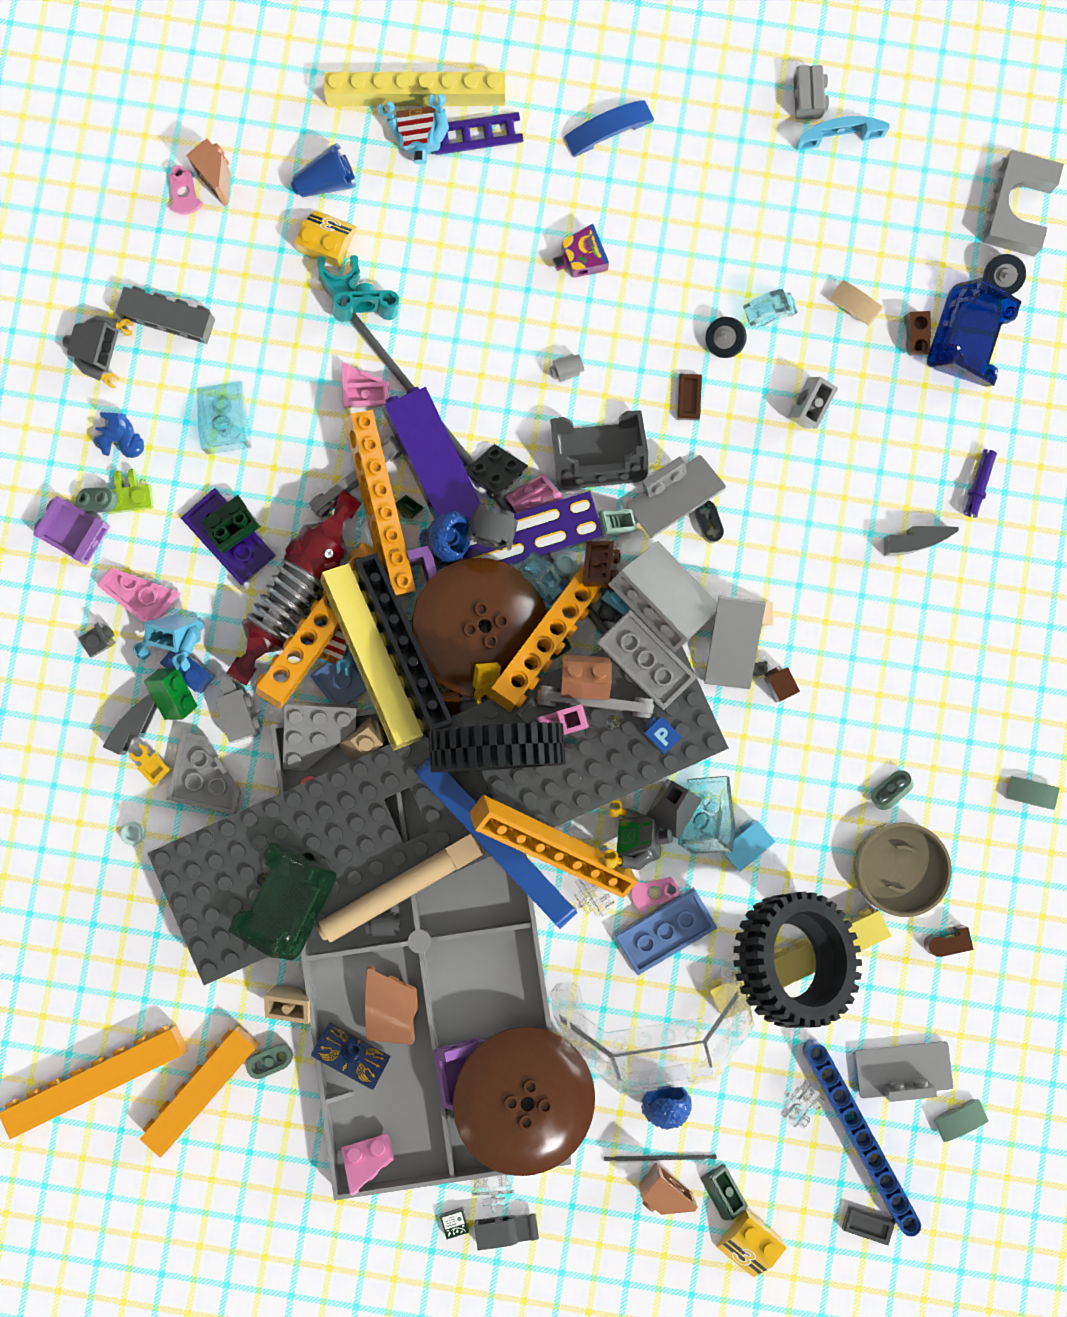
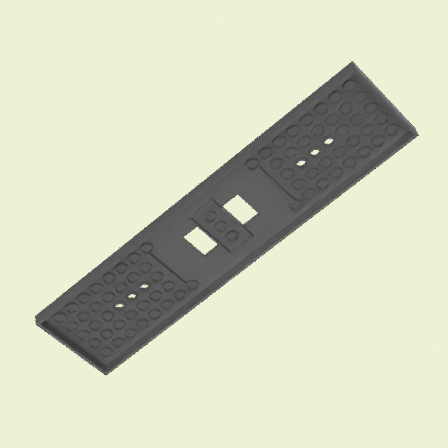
M681 646L674 654L694 673L683 646ZM602 649L588 655L609 657ZM611 659L612 684L609 698L634 701V697L650 699ZM562 667L539 677L540 681L533 690L528 688L524 695L527 698L524 703L531 696L537 703L536 698L539 685L557 687L558 692H561ZM696 678L664 711L653 702L654 710L651 719L653 717L658 719L662 716L682 737L665 754H662L642 734L646 731L644 725L650 719L632 717L633 712L583 706L588 726H595L598 729V735L594 739H589L585 736V729L566 734L573 735L577 741L574 748L568 749L565 747L566 764L485 770L481 772L494 800L554 828L725 751L729 747ZM487 700L452 716L453 724L450 728L524 722L515 714L519 709L516 706L510 713L493 700ZM556 703V707L537 705L538 717L577 705ZM613 715L619 719L620 724L618 728H608L606 720L609 716ZM424 732L423 737L418 742L393 751L389 744L147 853L204 986L318 935L317 928L320 927L319 921L470 834L466 827L414 772L430 757L429 738H426ZM410 788L429 831L403 843L384 799ZM476 839L483 855L452 873L486 859L491 855ZM307 852L313 854L315 858L312 866H306L302 862V856ZM285 862L290 863L293 868L292 874L289 876L283 875L280 871L281 865ZM262 872L270 875L271 881L267 886L259 883L258 877Z

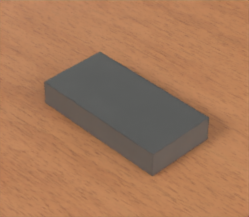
M848 1205L842 1230L889 1246L895 1222L892 1219Z

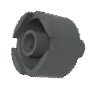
M479 504L477 509L472 511L466 539L471 541L473 537L478 540V545L491 549L502 550L503 546H506L507 551L511 550L518 521L514 518V513L506 510H501L500 513L491 511V507Z

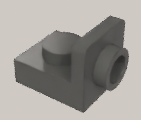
M97 622L94 624L95 628L78 638L90 658H94L116 644L113 639L115 634L109 625Z

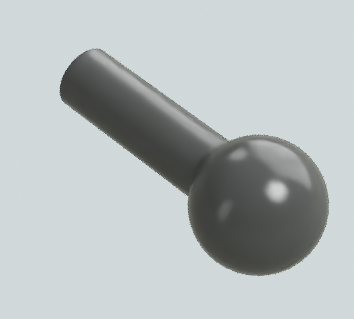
M605 603L599 607V616L605 621L612 620L614 623H617L622 618L613 608Z

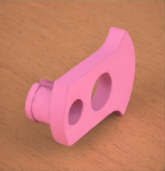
M180 165L174 166L169 174L173 204L169 209L181 215L194 213L201 208L203 202L199 201L196 197L192 172ZM181 187H188L190 189L186 197L178 196V190Z
M672 877L646 883L638 881L631 889L632 900L642 913L650 906L669 902L676 898L679 893V888ZM669 885L674 886L675 890L673 893L667 892ZM652 886H657L661 890V895L658 899H651L648 896V890Z

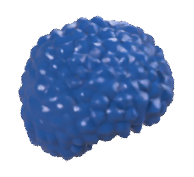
M457 511L448 512L438 516L429 525L427 542L433 554L442 561L451 562L463 558L470 547V542L466 539L469 521L464 515Z
M662 1081L643 1096V1099H641L642 1114L645 1115L648 1122L661 1129L678 1128L687 1121L691 1114V1096L683 1087L671 1081Z

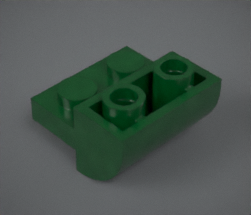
M239 495L201 521L208 532L207 534L222 554L261 527Z

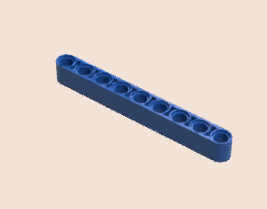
M430 757L414 770L419 778L560 930L578 914L577 910L523 852L475 830L469 812L477 802L449 772H431Z
M808 1040L803 1045V1055L895 1224L908 1237L918 1235L922 1226L920 1219L831 1056L819 1041ZM819 1047L820 1054L814 1058L810 1057L811 1050ZM829 1068L832 1070L828 1078H822V1072L825 1069ZM843 1090V1095L840 1099H833L835 1091ZM854 1111V1117L851 1120H845L846 1113ZM866 1132V1137L863 1141H856L859 1133ZM871 1154H877V1159L874 1162H868ZM889 1175L888 1181L880 1184L881 1177ZM901 1197L898 1204L891 1205L893 1198ZM907 1218H912L910 1225L903 1226Z

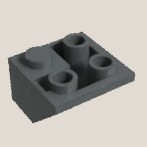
M666 779L645 815L653 818L662 830L670 829L672 836L679 839L701 803L702 798L676 782Z

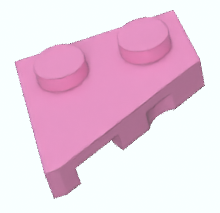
M342 363L343 407H383L386 404L385 401L389 398L388 382L375 378L363 370L355 369L347 363Z
M544 473L505 496L509 505L516 513L563 499L560 491Z
M388 1134L341 1147L350 1194L352 1196L356 1195L359 1189L368 1180L371 1181L381 1168L386 1167L394 1160Z

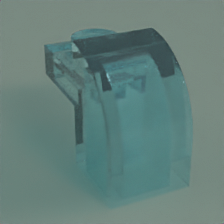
M783 289L765 293L743 306L750 327L765 326L777 318L792 317L798 313L791 292H784Z

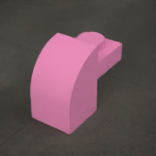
M582 704L537 718L538 723H563L564 735L589 728Z

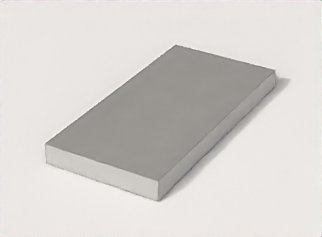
M718 596L704 684L743 689L751 688L766 607L765 601Z
M631 609L596 642L649 698L653 699V702L662 711L697 678Z

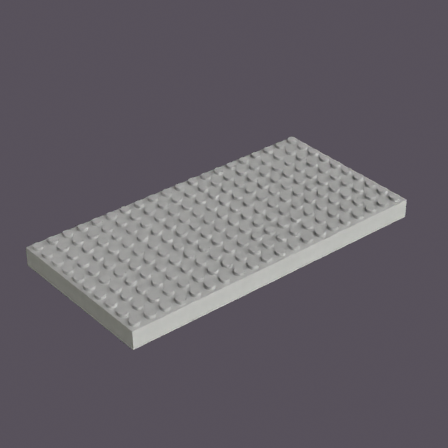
M459 697L460 713L478 705L473 697ZM481 698V703L487 701L486 698ZM375 709L356 712V727L372 716L383 728ZM284 723L270 724L279 794L298 786L300 780L307 775L318 777L353 761L338 746H335L307 770L283 769ZM387 735L384 741V745H382L380 748L390 744ZM481 771L451 772L452 776L476 802H478L482 795L493 799ZM410 788L384 799L403 843L429 831ZM307 852L302 856V862L306 866H312L315 858L313 854ZM492 856L441 878L383 912H395V916L400 917V931H396V936L372 937V935H366L364 923L331 943L328 940L324 941L319 934L299 943L306 996L310 999V1027L313 1049L327 1025L332 1023L391 1056L373 1090L315 1059L334 1201L506 1175L482 1164L463 1143L457 1131L452 1110L442 1107L433 1051L472 1038L486 1040L498 1032L514 1027H537L552 1031L534 902ZM289 863V871L291 875L293 868L292 865ZM369 966L376 967L375 971L386 977L392 975L398 978L399 981L416 987L418 1010L413 1018L415 1040L412 1045L367 1040L365 989L367 968ZM531 1097L523 1098L521 1108L529 1109L533 1104V1099ZM388 1134L394 1160L386 1167L381 1168L371 1181L368 1180L359 1189V1192L352 1196L349 1191L341 1147ZM571 1156L556 1167L572 1165Z

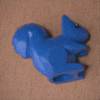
M100 412V416L105 419V426L95 427V430L102 432V435H96L93 438V442L102 451V454L109 456L112 442H118L119 449L125 457L135 458L140 456L144 451V440L140 437V434H134L133 425L126 414Z

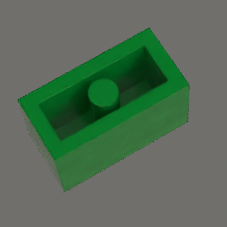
M159 668L144 680L164 720H183L198 707L179 669Z

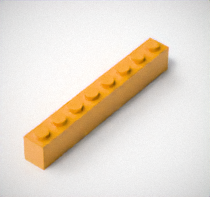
M482 795L469 812L476 831L621 898H624L638 882L632 869L622 868L619 864L615 868H607L605 865V852L488 796Z
M167 1024L155 1030L156 1035L150 1038L144 1035L133 1041L134 1046L128 1049L124 1045L112 1051V1057L107 1059L104 1056L90 1062L91 1067L84 1070L83 1066L69 1072L70 1077L62 1080L61 1077L47 1083L48 1088L41 1091L40 1087L28 1092L26 1099L19 1101L16 1098L4 1104L6 1109L0 1112V1120L9 1140L185 1054L188 1048L178 1026L175 1025L169 1028Z

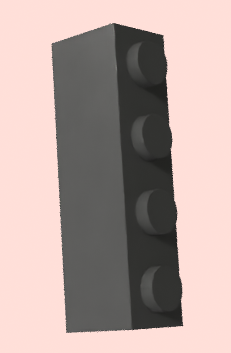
M132 286V289L123 287L115 311L121 319H129L136 324L208 344L216 320L208 308L197 305L196 308L188 306L187 302L180 299L171 301L160 293L151 295L136 286Z

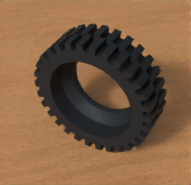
M563 723L488 724L453 727L428 732L431 772L485 771L566 764Z
M794 892L773 895L762 899V902L752 906L754 910L747 911L745 916L748 920L741 921L739 927L744 932L736 933L735 940L740 941V946H734L733 953L739 954V960H733L734 967H740L741 973L735 974L737 981H743L745 984L740 987L741 993L750 995L746 1002L749 1006H757L754 1010L757 1015H765L763 1018L765 1021L774 1022V1025L779 1027L817 1028L830 1025L831 1021H837L841 1018L839 1014H845L849 1010L845 1004H853L855 998L851 993H858L860 987L854 982L855 980H861L862 973L856 972L857 966H862V959H856V953L861 952L860 945L854 946L853 943L854 940L858 939L856 932L850 933L848 930L853 925L850 920H842L846 914L843 910H835L837 904L833 901L827 902V897L823 895L817 896V893ZM783 924H791L802 930L810 940L815 953L816 968L813 981L809 988L797 997H790L784 990L774 965L775 940Z

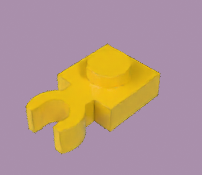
M498 662L475 664L472 685L476 689L474 699L478 704L481 703V698L486 695L487 700H491L487 695L500 677L501 666Z
M139 744V748L142 749V755L138 757L134 752H131L129 755L134 761L142 763L137 769L155 786L172 769L157 753H153L150 756L148 747L144 744Z

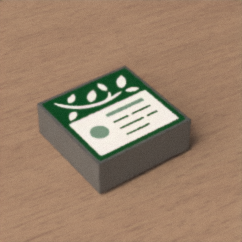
M463 1207L440 1214L446 1240L469 1233L470 1230Z

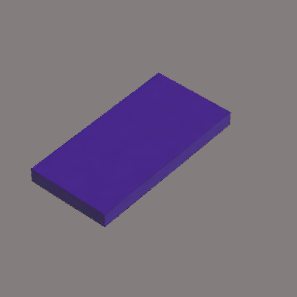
M214 488L186 512L181 519L238 583L243 586L276 555L256 532L250 534L224 554L217 549L201 523L203 519L228 502Z

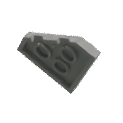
M287 701L284 708L283 769H309L356 729L357 705Z
M182 731L166 800L232 815L235 814L241 791L208 737Z

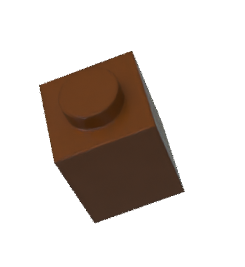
M779 665L767 671L769 676L765 677L764 680L776 703L800 692L788 667L782 669Z

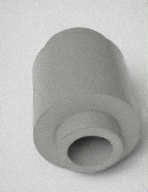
M573 353L553 360V365L549 367L553 379H558L559 382L579 376L581 372L585 371L580 355H574Z

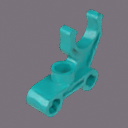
M357 255L350 256L352 270L349 274L342 277L329 274L325 268V257L319 256L317 258L318 280L333 298V316L337 321L348 322L352 319L353 313L378 312L379 316L385 320H393L397 317L400 298L396 292L392 290L374 291L372 284H357L360 279Z

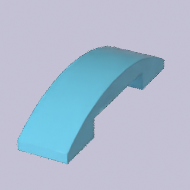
M866 116L834 118L822 122L802 134L796 149L817 148L825 137L861 132L862 141L884 138L890 125L883 120Z

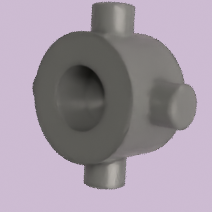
M766 660L764 662H755L753 677L756 678L762 675L767 677L769 675L767 672L768 662Z

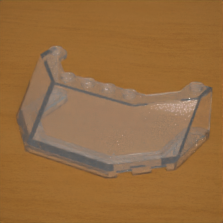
M739 954L727 956L721 961L720 981L722 990L701 1018L605 1032L586 1018L582 992L576 983L565 982L556 984L550 991L554 1018L561 1037L578 1050L586 1061L590 1072L623 1096L715 1082L755 1026L752 1008L746 1002L749 994L741 993L740 987L745 984L743 981H737L735 974L741 973L740 967H734L733 960H739Z

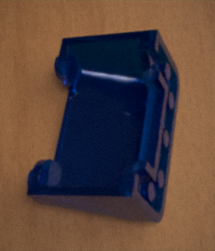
M978 278L954 285L947 296L927 357V365L936 371L984 387L995 386L999 371L995 365L989 364L1001 326L1017 318L1022 301L985 278Z

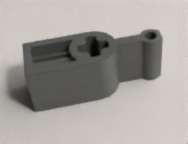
M536 1213L522 1216L504 1215L475 1220L474 1228L478 1251L508 1247L518 1242L539 1239Z

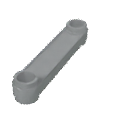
M393 435L381 443L385 463L389 460L395 461L403 454ZM353 470L328 492L316 495L309 502V506L316 516L320 519L327 517L334 510L332 506L342 490L350 493L359 485L356 470Z
M539 685V690H537V705L556 707V703L582 704V706L633 712L632 717L651 719L654 710L653 699L634 697V701L610 698L609 700L561 697V692H558L557 687Z

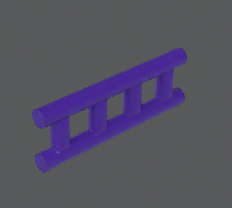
M519 111L448 122L449 129L440 144V149L435 151V155L524 142L523 133L516 134L514 122L520 121ZM505 123L507 135L493 137L492 125ZM483 126L485 138L471 140L470 128ZM461 130L463 142L449 144L448 132Z

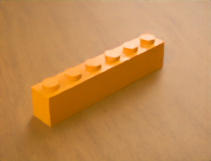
M240 1025L234 1030L229 1028L221 1038L224 1041L219 1048L214 1046L205 1056L208 1061L203 1066L198 1064L189 1074L192 1079L188 1084L183 1082L175 1090V1099L172 1102L167 1100L158 1110L161 1115L156 1120L151 1118L142 1130L145 1133L140 1140L158 1157L161 1158L260 1045Z

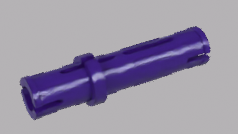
M984 449L972 488L967 493L969 498L963 512L967 517L973 515V518H977L982 500L986 499L987 494L985 491L998 455L994 450H989V453H987L988 449Z

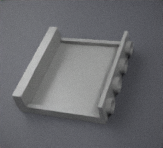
M659 541L655 542L621 570L608 584L673 653L716 613L717 601Z

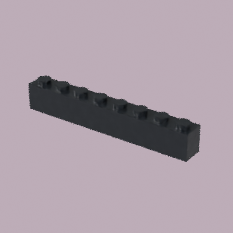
M374 553L355 560L353 570L358 574V585L361 591H365L367 595V605L370 612H374L377 618L378 630L380 633H383L386 639V648L389 654H392L394 657L395 668L398 675L404 680L406 693L414 703V711L423 724L426 738H429V731L450 728L453 720L378 554Z

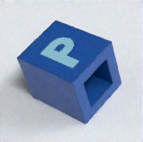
M662 716L658 719L655 717L650 719L644 725L646 731L642 733L662 754H665L682 738Z

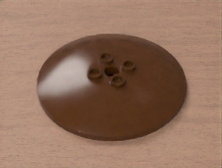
M469 558L446 566L426 583L415 603L412 616V632L433 678L451 691L474 698L476 689L472 684L475 664L498 662L501 666V676L545 617L547 609L533 583L516 568L494 559ZM481 620L487 621L490 625L487 633H483L479 629L478 625ZM537 646L541 652H546L544 647ZM524 664L526 668L530 670L534 669L531 664ZM511 681L513 686H521L517 681Z
M523 1026L506 1029L480 1043L462 1065L453 1091L454 1121L467 1149L488 1168L513 1176H530L544 1173L567 1160L586 1137L595 1109L593 1078L582 1055L560 1035L537 1027ZM531 1097L533 1099L532 1106L526 1110L522 1109V1099Z

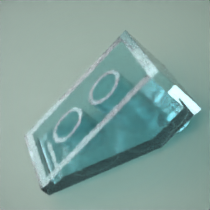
M236 381L197 387V421L201 449L209 455L252 448L243 382Z
M726 775L687 779L686 789L702 798V801L678 839V845L692 854L733 852L736 829L730 777Z

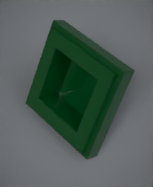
M404 495L395 503L396 509L403 518L413 519L424 509L422 505L408 495Z

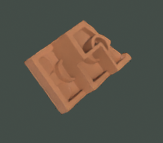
M369 966L367 968L365 989L367 1040L412 1045L415 1040L413 1018L418 1010L416 987L403 983L392 975L386 977L376 972V967Z

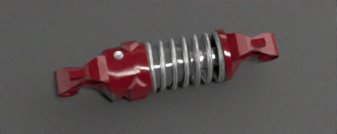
M342 490L332 506L335 510L330 518L324 522L304 524L299 531L300 534L296 538L291 539L285 549L284 559H282L285 564L278 566L280 571L278 575H271L274 580V586L266 585L270 596L259 594L261 600L271 608L269 609L258 603L253 604L254 608L265 617L262 618L254 613H247L248 616L243 619L242 626L248 642L246 653L242 657H236L228 669L227 675L246 686L257 670L255 662L265 653L284 650L283 644L287 638L278 633V631L288 636H294L293 631L283 625L285 621L297 627L299 622L290 616L289 613L291 612L302 618L306 617L305 612L302 610L304 607L311 608V600L318 598L316 593L318 589H324L320 581L322 572L339 567L341 560L347 554L342 536L343 523L346 519L354 517L362 504L361 500Z

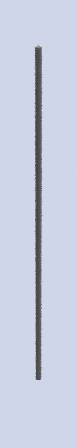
M353 313V317L350 320L405 390L408 391L415 387L357 314ZM444 424L458 456L469 467L475 461ZM501 493L498 498H493L502 510L516 514ZM550 554L541 556L540 558L566 589L571 580L555 572L553 568L554 559ZM575 596L579 601H583L581 597ZM589 605L587 608L590 612L587 616L601 634L604 635L609 628L591 605Z

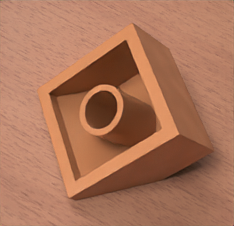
M206 138L191 150L186 157L198 177L226 207L229 204L231 172L227 166L230 163L224 156L225 153L217 143L212 144Z
M562 655L561 697L609 700L612 684V663L610 657Z
M657 1163L654 1164L639 1183L640 1196L643 1199L642 1204L651 1212L656 1210L660 1215L695 1212L698 1209L693 1193Z

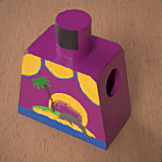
M590 224L563 240L561 244L563 254L552 258L556 271L568 267L573 278L605 272L609 268V260L594 224Z

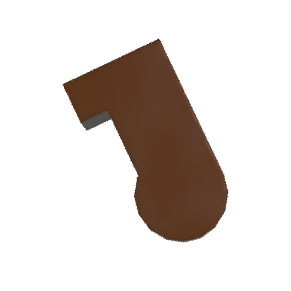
M931 311L909 312L904 316V325H906L907 353L908 355H928L931 338Z
M961 924L953 926L954 933L941 936L931 934L925 938L924 948L928 953L936 957L972 951L974 948L969 927Z

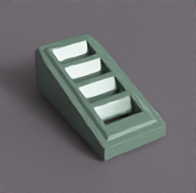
M632 509L598 512L603 535H627L637 531Z

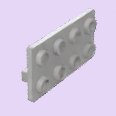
M698 455L686 464L681 456L644 479L642 481L644 492L629 501L626 506L628 509H632L636 520L649 537L653 538L726 490V485L702 455Z
M946 1041L854 1051L859 1096L862 1099L884 1096L889 1102L934 1098L937 1097V1091L954 1088L949 1045Z

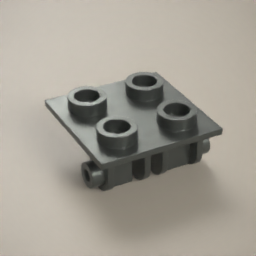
M494 444L466 469V472L470 478L488 489L486 492L488 497L493 499L494 497L498 498L503 489H507L509 485H512L513 481L523 474L522 472L528 465Z

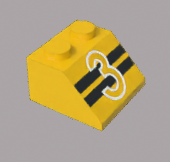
M314 210L303 221L294 243L299 253L317 259L319 256L325 257V263L341 268L357 226Z
M747 1209L741 1212L716 1245L721 1252L752 1277H756L772 1268L787 1249L783 1239Z

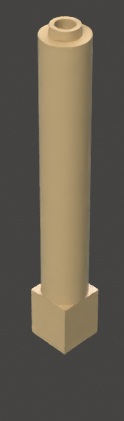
M471 833L319 921L320 927L317 928L319 935L324 941L328 940L330 943L446 875L482 856L483 852Z

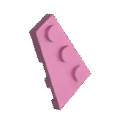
M111 568L97 585L143 623L163 617L182 594Z

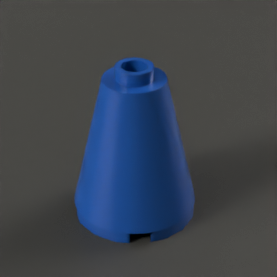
M338 143L332 144L292 176L291 187L296 195L299 194L303 198L352 189L357 186L356 183L351 181L355 179L352 167L345 154L341 156L338 150L341 149V146Z

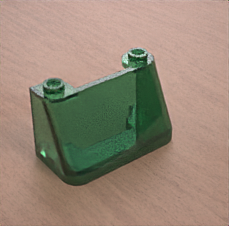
M271 842L264 852V863L270 867V870L250 911L242 910L233 916L228 932L270 958L294 960L301 954L335 884L337 875L333 870L280 844Z

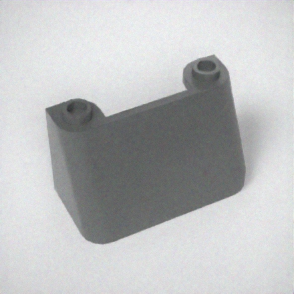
M641 410L624 412L620 415L618 424L574 428L573 422L565 417L550 419L558 487L562 489H576L637 483L647 477L649 452Z

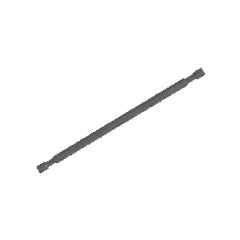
M716 1154L604 1156V1161L717 1159Z

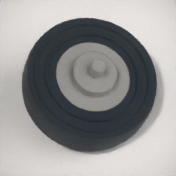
M1001 254L989 261L984 270L983 280L986 288L998 296H1009L1016 293L1026 280V267L1023 261L1012 254Z
M728 316L714 320L707 328L705 335L709 351L719 358H732L738 355L745 347L747 340L744 325L736 318Z

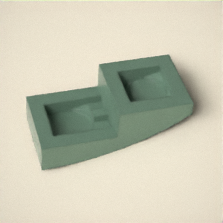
M1011 776L1006 799L1055 811L1060 788Z
M972 1099L958 1109L946 1111L935 1118L934 1122L943 1142H948L989 1122L980 1099Z

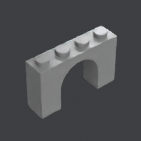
M1011 150L1006 157H1002L998 167V171H1001L1000 177L996 179L993 186L995 196L994 199H991L987 209V213H990L989 219L985 221L982 228V234H985L982 243L1035 257L1043 249L1048 227L1019 219L1010 208L1009 194L1011 190L1020 187L1051 194L1059 185L1064 163Z

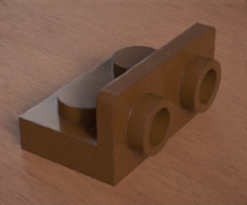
M614 541L586 542L582 578L584 587L607 586L609 592H614L608 584L619 573L617 564L621 562L620 549L617 550Z

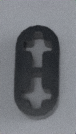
M708 501L695 510V516L703 538L709 543H716L723 537L724 528L715 504L712 501ZM704 505L706 508L711 509L708 514L710 520H707L705 514L700 513ZM710 523L714 530L718 529L719 531L716 534V538L713 535L707 534L710 531Z

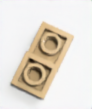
M844 279L830 297L831 302L845 309L852 317L867 326H870L883 308L882 305Z

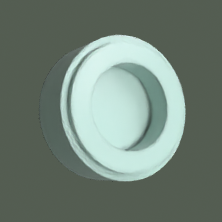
M560 553L553 561V568L560 576L567 577L576 570L577 562L571 554Z
M138 822L126 823L120 831L121 840L127 845L141 843L145 838L143 825Z

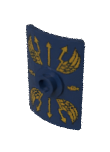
M332 1023L327 1025L311 1053V1056L371 1090L375 1088L391 1057L389 1054Z

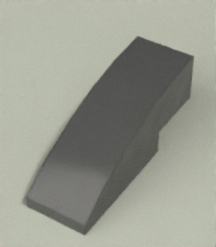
M912 526L907 529V535H889L884 538V556H900L930 548L957 533L959 527Z
M151 694L139 701L118 721L107 737L103 748L118 755H126L134 736L144 738L158 708Z

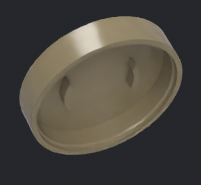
M891 822L877 827L863 839L856 852L854 875L860 892L874 907L890 915L914 917L930 911L944 898L951 882L952 865L945 845L932 831L913 823Z

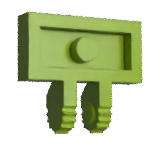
M129 469L128 479L131 487L124 488L122 473L115 471L114 483L116 489L111 490L117 493L118 503L111 512L106 513L115 514L154 508L151 485L138 486L136 471Z

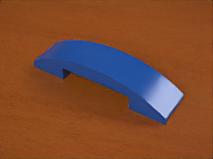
M645 100L635 101L613 108L588 120L565 135L564 139L573 157H577L594 149V145L630 128L634 130L654 122L655 119Z

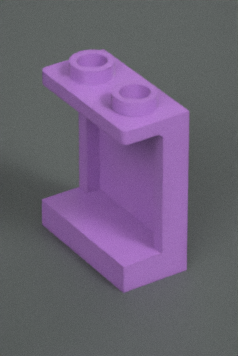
M56 496L47 504L46 513L43 518L39 519L35 524L33 535L80 563L88 565L110 526Z
M428 545L407 551L410 567L422 565L427 583L437 573L431 548Z
M472 1038L433 1050L443 1108L453 1112V1091L458 1073L467 1057L484 1041L483 1039Z

